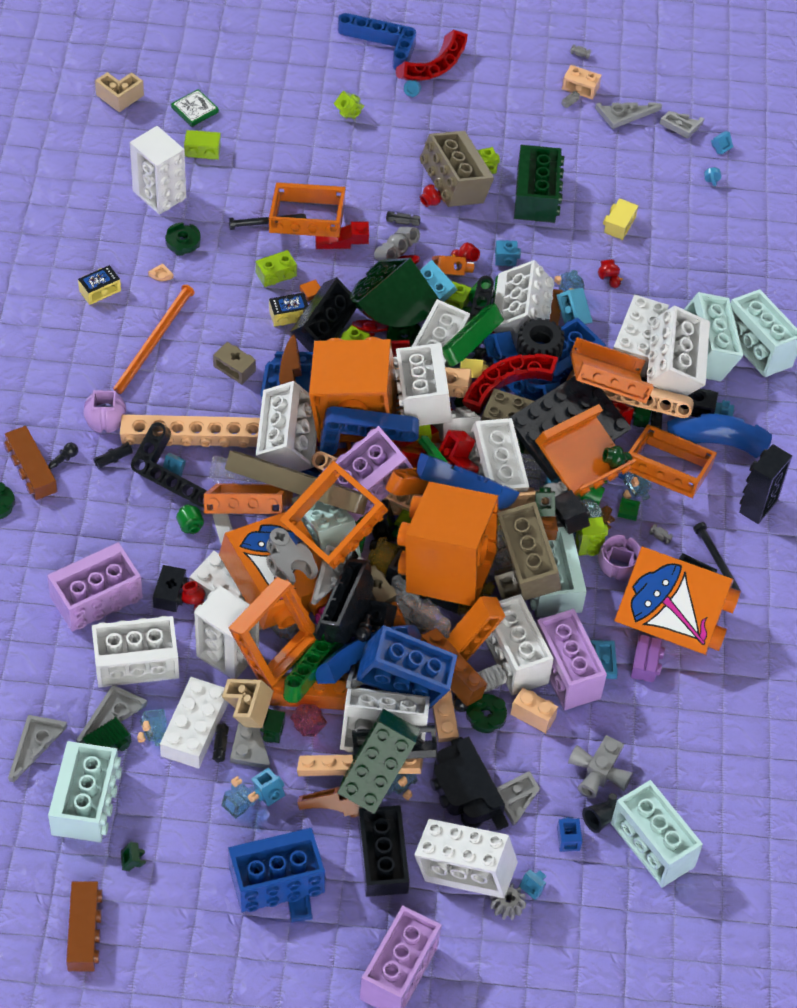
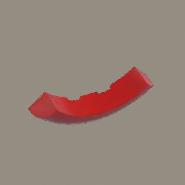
M452 30L444 36L442 48L434 60L428 63L405 61L396 67L397 77L407 81H424L446 73L458 62L461 53L465 49L468 34Z
M536 353L523 356L520 354L503 359L483 371L476 381L471 384L462 402L468 409L480 414L494 388L499 390L512 382L524 379L552 381L558 357Z

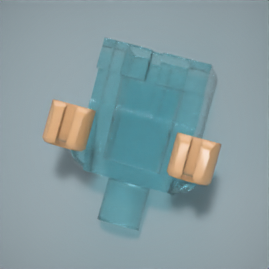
M576 270L566 272L554 278V282L557 285L561 284L559 290H564L563 292L578 288L584 289L585 287L583 279Z
M628 472L627 476L623 479L624 484L629 487V490H625L623 493L624 498L630 499L633 496L642 497L643 500L649 499L650 495L648 492L652 487L651 481Z
M164 709L143 712L140 724L145 732L138 733L137 739L139 743L147 739L154 741L155 746H160L166 732L167 719Z
M397 774L386 794L390 795L394 791L396 794H403V797L409 800L413 795L408 787L418 781L416 774Z
M239 776L231 780V790L224 793L221 804L235 819L245 813L249 807L254 806L255 801L259 798L258 794L255 795L256 792L254 790L256 789L254 786L247 788L244 784L240 785L242 779H238Z

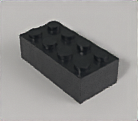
M337 277L324 282L290 331L309 352H313L314 341H327L330 338L338 337L357 309L351 301V292Z
M774 444L768 450H763L759 461H754L749 469L751 473L746 479L748 484L743 490L744 496L739 503L741 505L739 513L757 524L761 522L779 500L792 459L791 454Z
M401 805L378 807L375 814L364 808H359L358 828L366 897L408 894L410 881Z

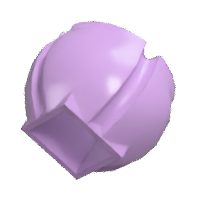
M93 390V393L84 404V418L88 426L94 431L102 433L103 430H106L107 433H111L121 427L122 414L126 415V404L116 391ZM101 404H112V405H113V407H96V406L101 405Z
M615 535L608 538L601 546L598 554V563L601 570L610 578L614 577L616 580L626 581L632 574L641 547L633 538L625 539V535ZM611 558L628 563V566L614 565L610 563Z

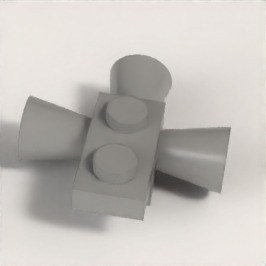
M606 735L593 757L576 745L568 763L587 768L585 779L577 787L583 796L591 799L596 798L599 785L604 787L608 779L625 791L633 773L614 768V764L624 748L623 743Z

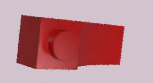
M351 222L350 225L341 228L340 237L315 236L316 249H351V244H369V222Z

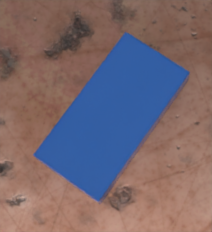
M309 895L295 902L288 901L291 922L313 920Z

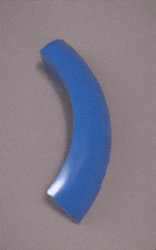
M511 331L492 333L484 339L487 355L489 358H492L494 364L508 357L518 355ZM524 379L512 382L506 386L518 396L536 401L560 386V382Z
M701 414V417H679L667 421L668 432L695 444L716 443L732 446L749 453L754 458L760 457L763 450L769 448L772 440V434L758 425L752 426L745 423L744 419L733 416Z
M421 453L419 456L417 474L420 479L498 495V509L500 510L510 507L520 493L456 465L452 468V464L424 453Z
M415 625L390 627L419 640L421 639V634ZM377 631L371 633V638ZM355 639L332 653L317 668V683L335 684L350 670V665L361 661L364 645L368 641L361 642Z

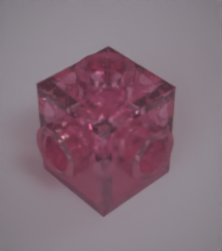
M314 704L299 705L295 709V713L290 717L294 727L302 736L315 737L327 724L320 708Z

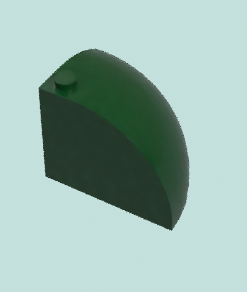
M411 258L379 260L366 272L367 277L358 281L350 295L353 304L366 317L377 323L392 327H407L425 320L436 300H440Z

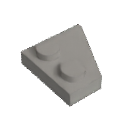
M668 111L660 119L659 124L683 137L689 138L703 125L705 118L699 117V120L690 119V115Z
M530 771L497 787L505 803L504 811L512 825L518 822L540 790Z

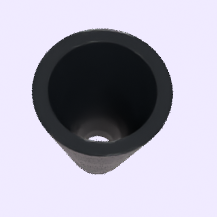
M609 794L606 802L583 809L584 822L592 832L599 833L612 821L618 800L616 794Z

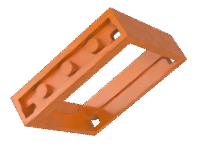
M276 182L269 215V233L340 237L346 187ZM280 202L338 205L336 221L278 217Z
M648 424L628 452L632 455V460H637L631 466L633 469L629 472L693 499L711 470L717 452ZM648 444L699 465L703 469L698 477L695 478L642 456L640 452Z
M333 460L279 520L335 570L340 563H344L345 557L350 552L357 549L359 542L372 532L376 523L383 520L382 517L388 509ZM342 476L372 502L374 506L328 556L295 525L334 482Z
M216 483L204 493V513L280 514L285 512L292 504L293 492L269 484ZM279 504V510H273V505Z
M276 577L228 627L257 680H262L271 688L316 641L313 635L316 625L309 618V612L304 608L301 597L295 591V586L288 579L284 580ZM282 597L300 631L267 665L249 631Z

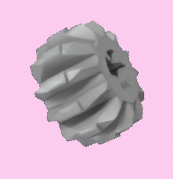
M493 665L477 672L487 683L484 693L496 689L507 682L505 670L501 665Z
M511 883L505 898L490 896L492 901L490 908L495 909V916L502 914L503 920L506 919V916L513 920L515 915L520 916L522 909H525L526 903L524 900L526 896L521 893V887L514 889V884Z

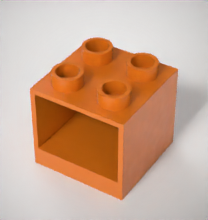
M369 337L365 340L330 338L327 341H314L309 396L318 443L321 441L325 411L329 407L336 406L396 414L398 389L391 339H380L378 337ZM340 434L339 442H358L364 439L365 436Z
M428 482L422 497L413 496L409 510V518L412 519L411 523L402 522L397 537V544L405 547V551H402L399 558L398 574L406 576L407 593L473 606L477 602L497 554L498 495Z

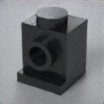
M370 600L372 630L378 631L383 625L393 627L398 606L387 602Z

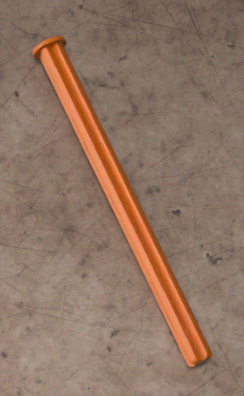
M182 285V291L113 387L117 394L124 392L188 298L194 295L195 292L191 286Z

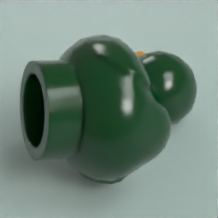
M620 446L606 447L602 460L604 463H608L611 468L616 469L628 460L631 461L632 455L624 452Z

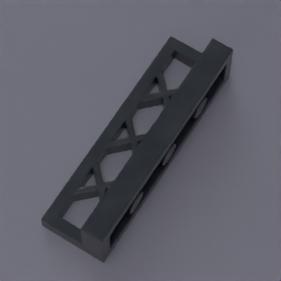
M435 725L415 726L420 730L416 744L407 759L437 757L438 746ZM371 729L352 730L353 760L362 746L358 745L357 737H367ZM423 732H431L432 740L423 741L419 736Z

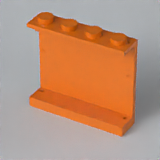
M578 337L576 338L570 356L577 381L647 403L654 387L653 384L641 380L640 373L646 362L645 360Z
M599 404L542 432L535 440L561 481L566 485L567 490H572L575 496L580 494L582 497L589 493L591 488L597 489L604 485V481H613L619 476V473L622 472L623 475L633 469L631 466L637 461L636 459L628 460L616 469L603 462L604 449L606 447L612 448L616 445L597 418L603 411Z

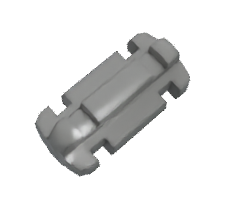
M572 45L570 51L571 54L575 53V55L580 57L585 56L587 59L591 54L590 49L587 50L584 47H576L575 45Z
M573 91L565 99H562V106L568 108L580 99V94Z
M654 524L649 532L662 542L666 541V544H669L673 538L672 534L669 535L668 531L660 526L657 527V524Z

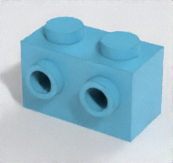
M433 260L420 270L440 301L445 302L457 291L456 286Z
M583 288L568 290L556 295L564 324L577 317L585 325L593 322Z

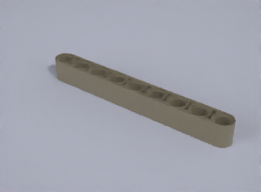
M229 450L225 466L227 471L302 495L317 479V477ZM334 483L318 501L364 515L368 499L359 491Z

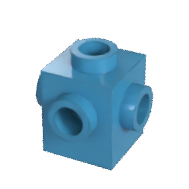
M496 240L495 265L516 266L517 259L521 258V248H518L517 241Z
M269 768L251 778L256 789L254 790L256 792L255 795H259L257 800L259 802L263 801L268 807L286 796L282 788L285 786L282 779L276 776Z

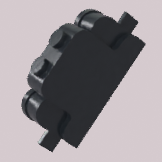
M356 550L349 553L314 630L313 635L316 640L320 641L324 634L326 642L349 643L351 637H356L355 632L359 623L363 622L365 615L371 610L370 600L376 601L372 592L374 580L371 575V565L368 560L357 559L358 554Z
M469 736L451 740V746L438 751L434 763L433 779L430 780L432 789L437 791L440 796L441 806L446 808L451 815L457 816L461 814V821L467 827L478 828L484 821L492 819L497 830L508 827L509 823L504 816L505 803Z

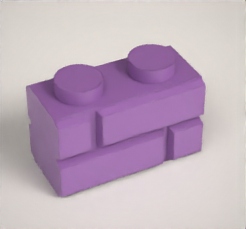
M639 635L631 672L633 679H643L653 683L656 675L660 676L662 664L658 663L659 659H663L665 648L661 647L662 639Z

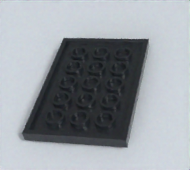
M575 376L509 417L512 418L516 436L551 482L559 478V476L535 441L542 432L598 404L603 411L597 418L612 441H615L632 429L601 388L577 381Z

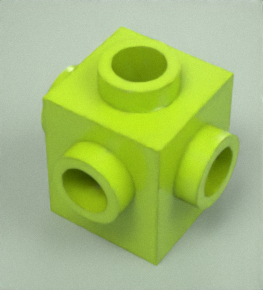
M342 91L334 102V105L340 110L339 113L345 118L355 119L364 107L360 102V97L346 91Z
M493 147L477 150L490 172L496 174L498 163H500L498 153H495Z

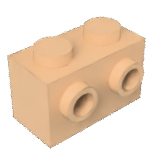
M570 65L563 78L562 90L571 93L576 91L580 96L593 100L600 87L602 75Z
M522 688L512 703L511 715L547 733L556 719L558 706L550 700L541 698L535 692Z

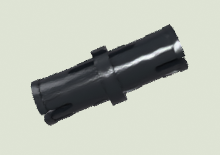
M127 442L118 448L109 449L108 452L93 458L97 468L100 469L112 462H118L119 459L132 454L133 451Z

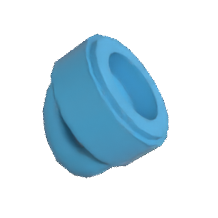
M409 80L404 84V92L407 96L415 97L421 91V85L417 80Z
M715 167L707 169L704 172L705 181L712 182V185L716 186L717 181L722 178L721 170Z

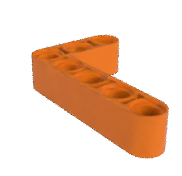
M417 468L395 469L385 489L391 494L398 496L424 494L428 481L418 477Z

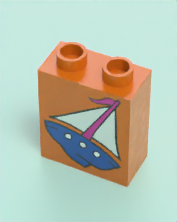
M286 512L224 534L219 556L248 604H251L275 579L266 561L267 556L270 555L266 549V543L269 540L271 531L276 528H282L289 533L295 544L303 542L279 520ZM300 520L295 526L315 543L302 520ZM309 548L319 571L322 558ZM294 569L292 572L296 580L294 583L295 591L301 597L304 608L315 616L321 607L326 606L333 589L316 605L311 604L317 576L314 579H310L302 571ZM282 597L259 620L263 630L275 625L279 629H285L296 623Z
M641 546L614 621L707 655L709 648L717 651L720 650L727 628L718 626V622L723 610L733 614L741 591L731 588L733 584L732 578Z

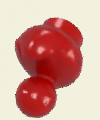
M432 184L425 186L423 194L419 196L420 201L425 207L430 205L437 206L441 200L444 201L440 191L436 190Z
M466 242L459 250H453L450 256L465 257L466 262H473L479 259L480 251L472 243Z
M614 259L601 261V266L598 269L600 279L611 277L609 280L610 286L618 288L623 278L618 277L620 267L615 264Z
M190 581L183 585L182 601L186 604L194 605L195 610L198 605L204 603L205 591L202 587L198 586L196 581Z

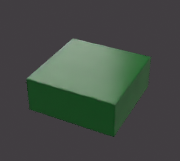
M622 498L617 517L636 521L640 501Z

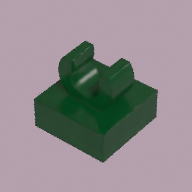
M130 842L121 850L123 871H131L135 866L142 867L146 863L145 860L139 858L145 853V850L139 849L138 843Z

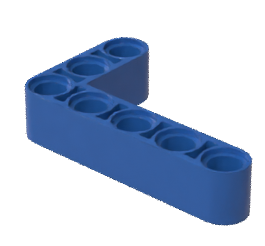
M342 13L338 16V32L341 35L395 46L393 54V68L395 70L403 62L410 61L416 43V30L414 28L349 13Z
M332 406L325 411L320 451L334 455L338 449L340 434L366 437L370 430L376 429L378 426L391 440L414 442L419 438V420L413 416Z

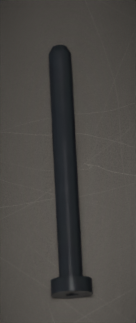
M293 214V215H282V216H278V217L305 218V219H306V215H305V214ZM269 217L240 220L229 218L230 230H235V227L269 224Z
M705 522L696 524L693 527L694 532L701 536L723 576L733 579L731 588L741 591L708 535Z

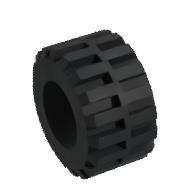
M530 319V322L526 321L519 329L516 351L518 355L522 354V356L534 355L536 353L558 357L559 361L563 351L564 332L561 331L559 325L556 326V322H550L549 319Z

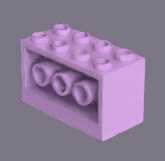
M379 426L376 429L370 430L364 439L356 442L347 453L340 455L336 461L340 467L379 501H382L390 494L385 489V486L393 470L413 468L408 459ZM342 476L334 482L335 484L358 491ZM367 500L364 515L374 506L369 500ZM349 512L356 522L364 516Z
M119 542L47 575L50 598L72 632L84 628L89 623L99 621L108 614L118 612L125 606L135 604L143 598L141 576Z
M575 609L537 620L536 625L554 658L549 681L563 710L601 699L607 673Z
M402 905L361 978L360 1000L376 1008H405L438 949L442 925Z

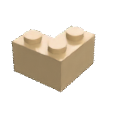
M108 72L95 80L96 95L118 112H121L144 96L143 80L132 72L121 80L116 79Z
M227 679L222 698L235 708L233 717L244 727L263 728L273 690L262 680Z

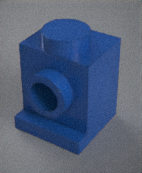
M572 817L559 819L557 824L559 852L580 851L582 845L580 819H573Z

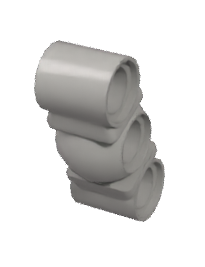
M400 227L397 232L388 238L386 243L376 248L374 253L376 261L399 258L400 255L407 251L408 247L418 242L420 238L418 228Z

